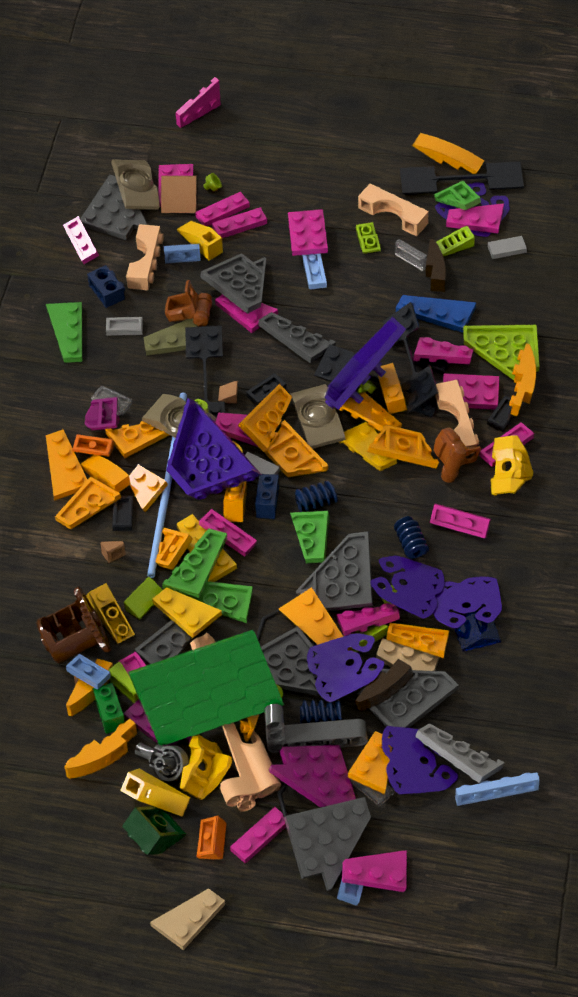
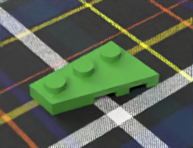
M328 511L290 513L306 563H322L326 559L329 525Z

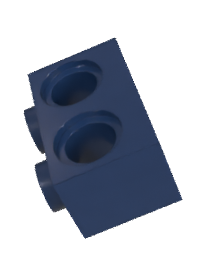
M106 265L87 274L89 287L106 308L125 300L124 284L117 280L114 271H110Z
M262 474L259 476L255 503L256 518L275 519L279 494V475Z

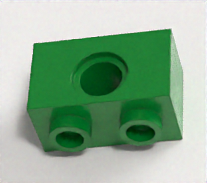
M113 683L101 686L98 690L93 688L95 703L106 734L115 732L121 723H125Z

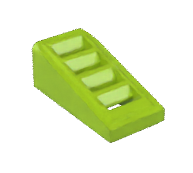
M466 226L440 239L436 243L443 256L473 247L475 237L469 227Z
M118 662L108 670L111 673L109 680L127 698L135 703L139 700V697L128 673L121 662Z

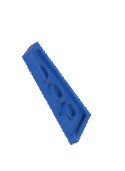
M402 295L396 306L397 312L412 302L417 319L462 333L463 326H467L476 309L475 302Z

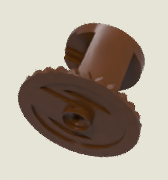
M80 586L74 589V594L77 598L74 603L48 616H43L37 619L36 622L41 634L40 638L46 650L50 652L58 664L67 661V659L96 644L104 652L112 651L101 620ZM81 621L84 622V624L86 625V628L83 629V627H82V625H81ZM61 632L64 639L59 640L57 633Z

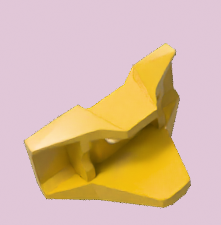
M517 435L495 438L492 458L496 461L494 478L491 479L492 495L516 493L526 481L531 480L533 477L528 452ZM510 461L512 467L509 471H506L505 463Z
M198 734L192 736L189 744L191 756L189 764L183 767L180 789L202 800L219 785L231 767L232 757L224 755L217 743L210 742ZM202 761L206 766L204 771L198 767Z

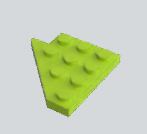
M536 325L463 326L464 345L474 349L473 351L511 379L514 380L515 378L512 372L515 364L519 365L520 361L517 358L520 349L524 350L526 343L531 346L535 358L536 372H539Z

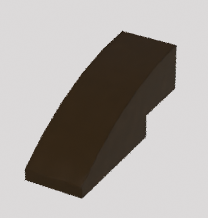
M430 239L426 261V277H431L430 291L445 292V261L436 241Z
M397 659L387 673L381 671L376 679L370 682L356 699L357 709L364 711L372 708L397 693L413 677L412 667Z

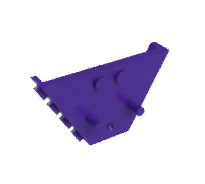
M392 317L348 361L328 385L324 397L326 404L332 409L337 408L339 410L349 397L360 404L364 398L355 390L360 384L364 385L370 379L369 373L372 370L380 377L386 373L380 367L382 364L380 360L405 332L406 328Z
M187 398L166 469L184 492L197 500L205 499L207 495L221 493L223 489L237 487L239 483L253 481L255 477L262 475L199 403ZM195 475V480L191 481V477Z

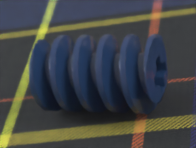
M328 480L324 482V485L319 482L317 488L315 485H310V489L303 487L302 491L300 489L295 491V500L300 512H302V507L309 511V505L316 509V503L323 507V501L330 505L332 498L335 503H338L335 488Z
M405 516L394 524V529L408 558H418L429 551L419 523L416 520H413L410 516Z
M339 699L335 701L334 705H332V702H327L326 706L322 700L319 701L318 706H316L314 700L311 701L310 706L304 700L302 706H300V724H304L305 720L307 723H312L313 720L315 723L321 720L323 722L341 720V704Z

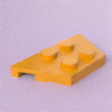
M285 420L282 421L281 428L275 433L268 449L265 451V454L273 463L279 466L280 470L287 477L327 471L328 464Z
M385 425L381 433L376 436L373 443L367 449L369 453L435 469L439 464L437 459H433L431 455L432 450L425 442L422 433L395 426Z

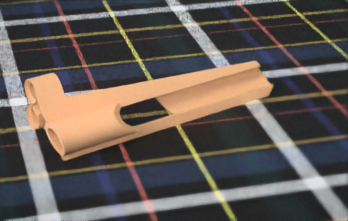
M205 633L203 636L195 638L190 642L192 650L215 643V640L208 633ZM233 722L222 725L240 777L223 781L220 784V790L227 806H237L239 811L244 812L256 805L255 799L266 797L280 790L281 783L276 776L269 772L272 762L259 735L253 730L250 737L253 744L243 743Z

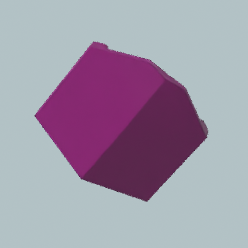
M118 398L92 400L91 406L85 415V425L91 430L117 428L120 421Z

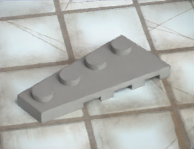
M427 724L419 729L415 736L423 744L429 746L441 757L447 759L456 768L461 769L479 783L500 771L505 763L499 759L497 762L488 758L489 754L482 750L478 753L470 749V744L464 741L453 740L451 734L431 724Z

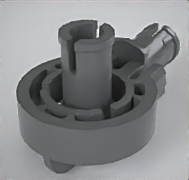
M139 743L136 746L140 751L135 750V754L148 759L150 763H154L150 764L149 767L155 769L159 778L164 781H177L182 778L183 767L189 764L186 752L181 747L158 744L153 749L144 743Z

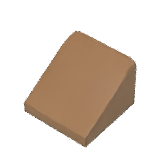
M238 381L220 386L218 402L237 403Z
M123 541L100 543L102 554L108 563L126 555Z

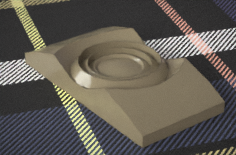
M112 159L111 163L125 209L159 210L157 186L153 183L151 167L145 160Z
M326 384L290 393L305 439L312 449L346 440L336 409H332L325 402L326 399L324 397L328 388Z
M162 394L142 417V421L176 438L186 402L180 397ZM208 412V415L216 421V417Z

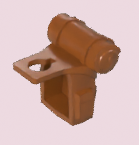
M187 280L185 293L168 297L165 315L169 322L193 319L196 326L205 327L210 320L212 296L208 293L197 295L190 280Z
M451 428L441 430L435 440L433 449L438 458L444 463L441 472L442 480L448 483L454 482L458 476L460 466L475 462L481 451L480 446L466 448L460 436ZM475 452L471 458H466V456H469L471 453Z

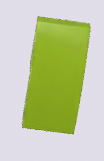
M373 222L356 225V232L363 254L381 251Z

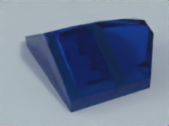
M478 611L466 613L464 615L466 618L465 623L459 628H455L462 651L501 643L494 621L486 623L477 620L475 614Z

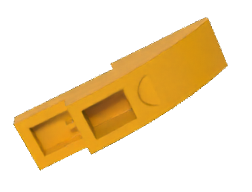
M527 343L524 350L520 349L517 358L520 361L519 365L515 364L512 372L515 375L514 383H516L514 391L517 394L516 396L512 395L509 406L512 407L510 414L518 416L522 402L530 404L536 380L535 358L530 344Z
M128 719L125 723H121L113 734L103 739L101 744L93 740L90 744L85 745L79 754L67 761L65 765L66 777L72 779L99 771L120 759L128 752L127 742L137 734L135 722Z

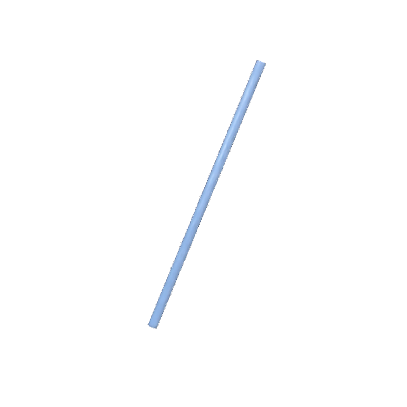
M180 393L179 397L186 402L187 394ZM172 436V441H171V446H170V452H169L168 460H169V458H170V456H171V452H172V449H173V443H174V441H175V439H176V438L173 437V436ZM167 471L164 480L168 483V486L163 490L147 573V576L150 578L155 577L156 558L162 539V530L164 528L172 483V476Z

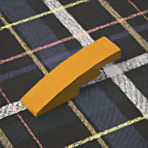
M423 133L419 134L412 145L440 164L445 161L457 170L461 166L472 174H476L484 162L483 159L455 144Z

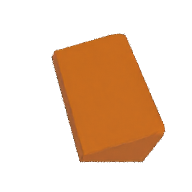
M77 434L72 451L109 457L114 449L113 439Z
M214 816L201 820L197 858L223 859L226 822L221 817Z

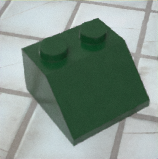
M154 806L135 807L122 826L128 832V836L135 840L140 846L141 851L147 855L161 854L186 835L165 810Z

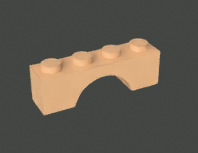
M369 184L358 196L359 209L371 215L379 212H392L402 219V230L418 236L428 224L429 211L401 199L380 187Z
M139 224L136 235L137 249L144 252L145 256L139 261L129 263L126 275L127 287L129 289L149 290L150 283L154 282L153 270L157 269L156 258L160 256L159 245L163 244V234L160 232V226Z
M457 380L436 384L439 393L435 397L439 409L449 411L457 418L459 424L454 431L460 436L466 448L477 447L479 439L477 434L473 433L474 423L472 418L468 416V404L463 400V387L459 386Z

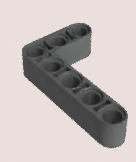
M271 704L265 707L264 710L267 749L270 753H280L282 747L340 745V748L362 746L368 742L366 722L362 719L285 725L283 707L281 705Z

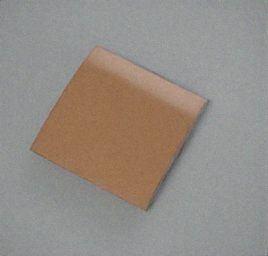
M161 176V213L197 212V176Z

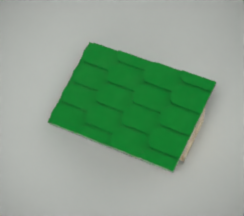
M253 630L128 672L159 745H168L189 736H195L219 726L231 724L252 715L265 712V707L271 704L284 705Z

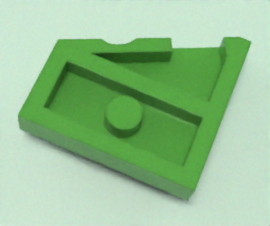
M464 181L434 194L437 202L464 210L481 203L480 197Z

